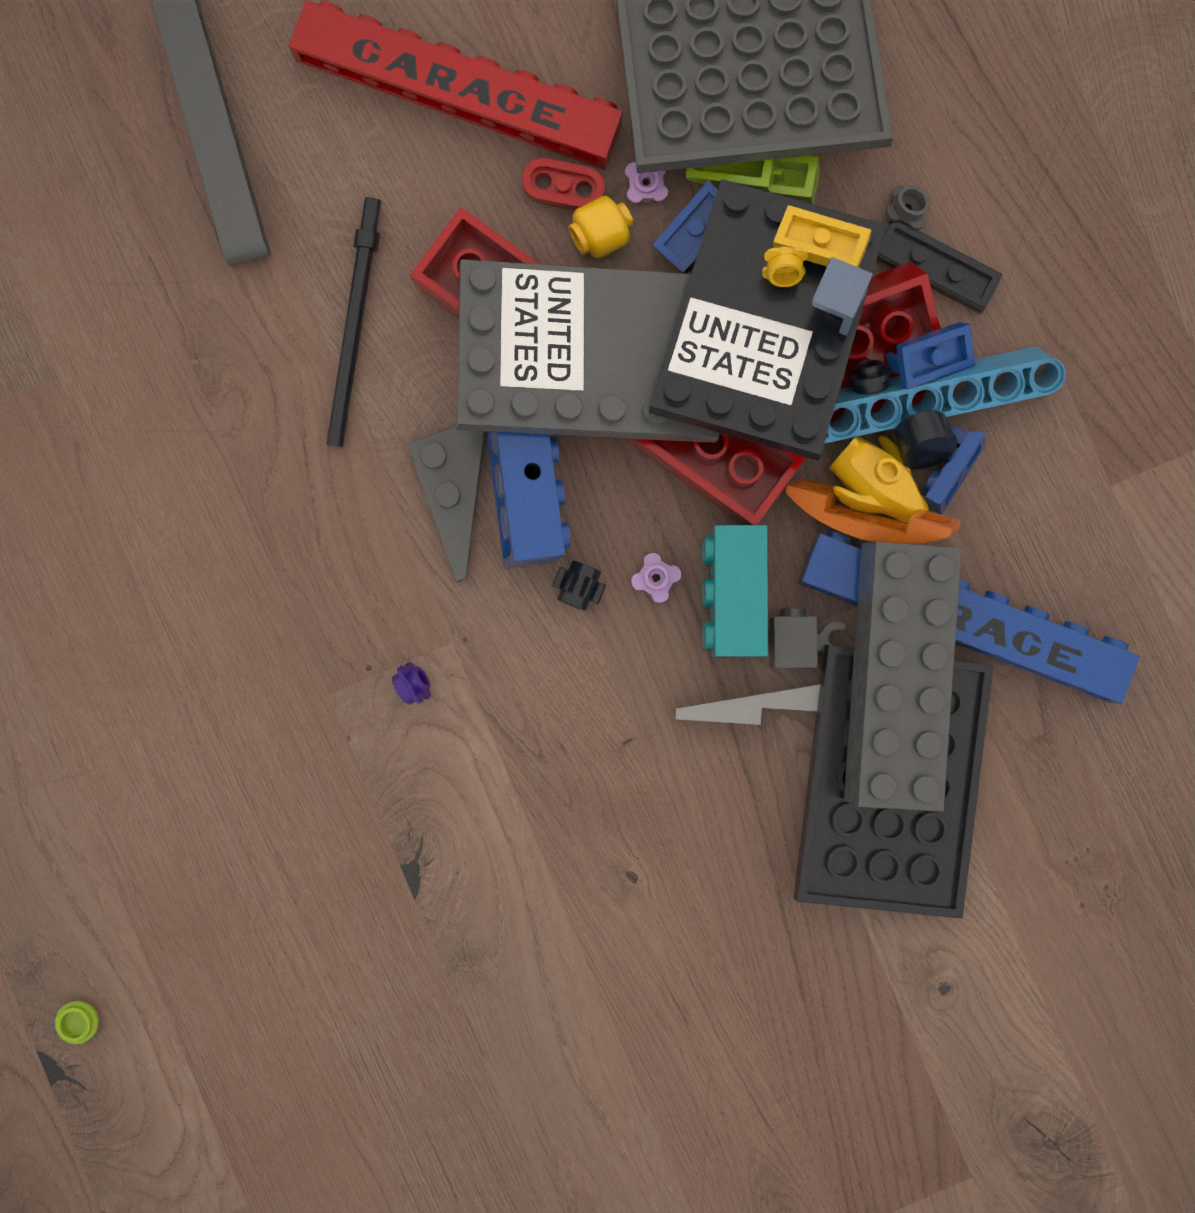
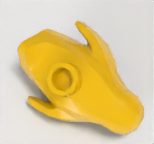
M860 436L855 437L828 468L847 488L833 487V492L838 499L853 510L868 514H884L904 523H909V518L920 509L929 511L928 504L921 495L911 475L910 468L906 467L902 461L898 447L885 436L878 437L883 449Z

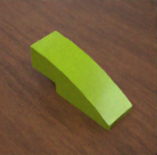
M808 155L687 168L686 179L703 185L710 181L717 189L721 179L814 204L821 166L818 156Z

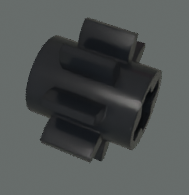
M572 560L569 570L559 567L552 585L560 589L557 600L584 611L587 610L590 601L599 604L606 587L605 584L598 582L601 571Z

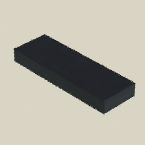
M889 220L877 256L878 261L891 268L912 262L928 274L932 289L980 314L985 310L1003 275L919 230H912L909 225L901 221L893 222Z

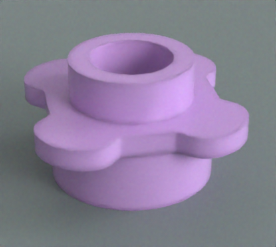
M636 162L628 164L625 169V175L629 178L630 188L627 191L628 200L635 204L652 202L654 200L656 202L663 201L668 194V189L664 186L663 176L666 171L637 174ZM644 179H649L650 184L646 186L642 183V181Z
M650 553L644 557V566L639 573L633 575L631 583L635 590H644L652 595L653 601L662 603L668 599V591L672 584L680 580L681 571L679 567L675 565L669 566L661 561L658 554ZM654 574L660 575V581L654 582L652 576Z

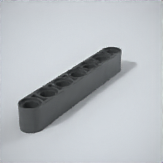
M151 0L225 259L229 267L270 256L271 252L199 0Z

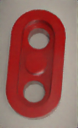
M537 158L527 164L522 174L524 192L532 201L541 204L576 210L605 194V184L601 174L594 168L549 158ZM539 178H548L551 181V185L546 189L538 188L536 181ZM580 186H588L592 192L587 197H580L576 190Z

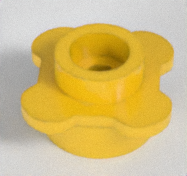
M786 246L768 249L764 253L767 265L762 269L763 277L778 287H790L799 283L806 273L803 261L808 258L807 250L801 247L792 248Z

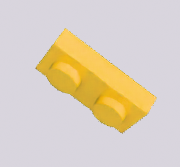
M788 205L773 241V248L785 246L792 248L801 247L808 252L807 261L828 266L831 257H834L859 268L870 241L871 229Z

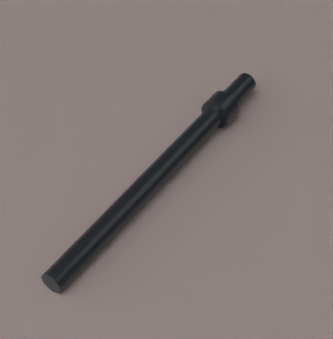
M366 197L364 200L360 229L355 231L353 247L357 249L326 443V445L343 447L373 252H378L380 241L377 226L381 200Z

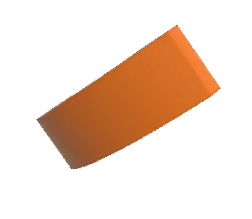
M801 477L789 483L786 488V494L800 508L818 521L844 534L867 541L901 544L930 543L951 537L961 525L960 519L922 509L909 518V523L856 511L850 507L836 504L837 496L833 491L834 486Z

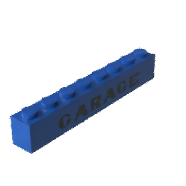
M828 530L827 535L820 533L814 538L797 584L857 606L861 549L850 545L852 538L839 532ZM962 579L959 580L955 644L1105 702L1123 703L1140 658L1139 655L1127 651L1128 643L1108 636H1104L1103 641L1087 636L1089 629L1082 625L1065 621L1063 626L1048 621L1050 614L1030 606H1025L1024 611L1008 605L1010 602L1008 597L991 591H986L984 596L969 590L970 583Z

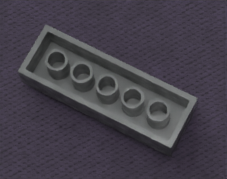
M867 542L861 545L844 801L855 806L944 811L962 548L887 542Z

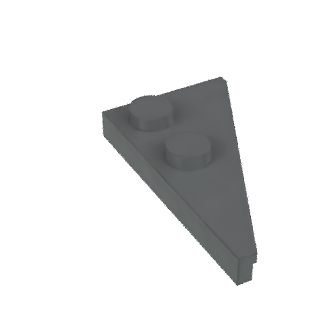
M455 426L407 443L455 581L460 582L466 579L467 567L469 566L470 543L475 518L485 431L456 430Z

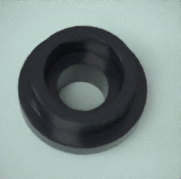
M880 360L861 361L856 364V369L848 373L849 382L854 385V391L858 394L882 392L888 388V380L892 377L891 368L882 365Z

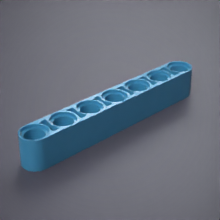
M1029 347L975 359L974 366L908 390L902 388L900 376L891 377L888 380V388L879 393L858 394L854 391V385L840 388L834 411L838 408H844V413L838 420L830 422L825 443L894 429L904 419L924 411H940L946 417L1049 395L1062 387L1066 377L1065 367L1058 359L1038 347ZM1045 364L1042 374L1034 378L1037 368ZM1005 372L1003 381L993 387L996 377ZM965 381L963 390L959 394L953 395L955 386ZM921 390H925L923 399L916 404H912L914 395ZM880 399H885L883 407L879 411L871 413L873 404Z

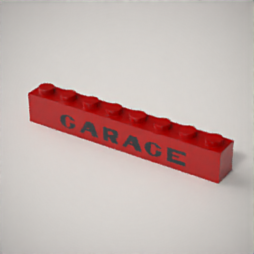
M308 0L305 1L289 44L290 51L296 62L605 171L622 126L623 111L618 110L617 106L609 100L598 97L594 98L593 101L578 96V92L567 85L555 84L553 87L538 82L539 79L532 73L524 70H516L513 73L499 68L500 65L490 58L484 56H477L476 59L460 54V50L444 42H438L437 45L422 41L421 37L413 31L399 28L396 32L382 27V23L371 16L360 14L357 18L345 14L339 6L328 1H320L319 4Z

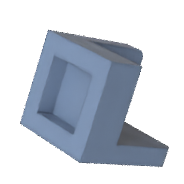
M831 257L814 294L812 305L843 318L839 333L848 335L865 297L873 273Z

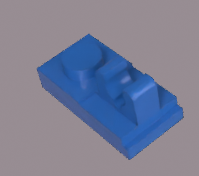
M710 181L705 183L652 244L660 254L683 274L696 261L718 191Z
M962 322L897 344V353H886L887 366L891 368V372L900 374L902 388L907 390L975 365L971 325Z
M950 425L958 448L949 458L943 461L946 465L941 472L935 470L931 474L923 490L927 493L925 497L928 507L934 512L941 515L944 513L986 446L985 433L979 430L976 433L971 430L966 432L954 425Z

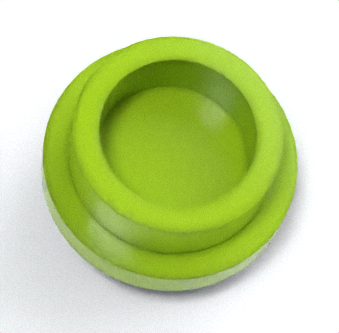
M80 1000L64 1005L58 1011L55 1018L57 1034L62 1040L70 1044L85 1043L95 1035L99 1026V1017L95 1008L91 1004Z

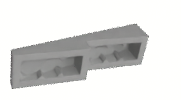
M820 684L674 708V719L761 725L762 708L817 711Z

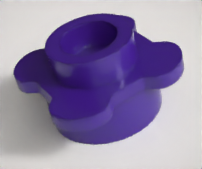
M408 662L405 664V667L401 665L397 668L398 673L392 677V682L397 694L405 703L409 705L414 702L420 704L424 699L431 698L429 678L420 667Z

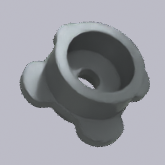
M916 186L894 187L891 191L892 204L886 209L887 217L893 222L901 221L908 224L912 230L922 229L925 225L923 216L930 207L927 194Z

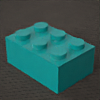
M715 525L710 531L709 536H705L702 539V565H709V579H705V582H702V607H710V622L702 624V649H710V658L767 657V525Z

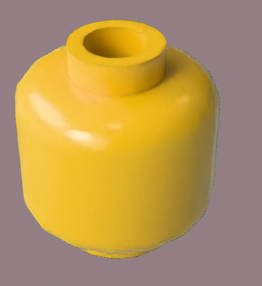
M600 196L573 212L572 224L568 225V229L576 248L582 255L589 254L593 258L601 259L628 244L630 239L628 227L634 223L627 206L623 202L616 204L610 197Z

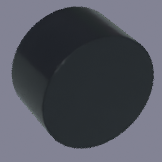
M924 411L914 414L899 423L893 432L902 461L906 467L911 469H923L937 465L949 458L957 447L947 417L940 411Z

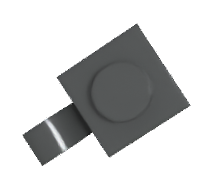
M804 608L781 609V617L770 618L771 668H818L817 651H824L825 644L832 645L828 639L830 632L833 630H845V624L841 622L828 623L817 633V616H806V609Z

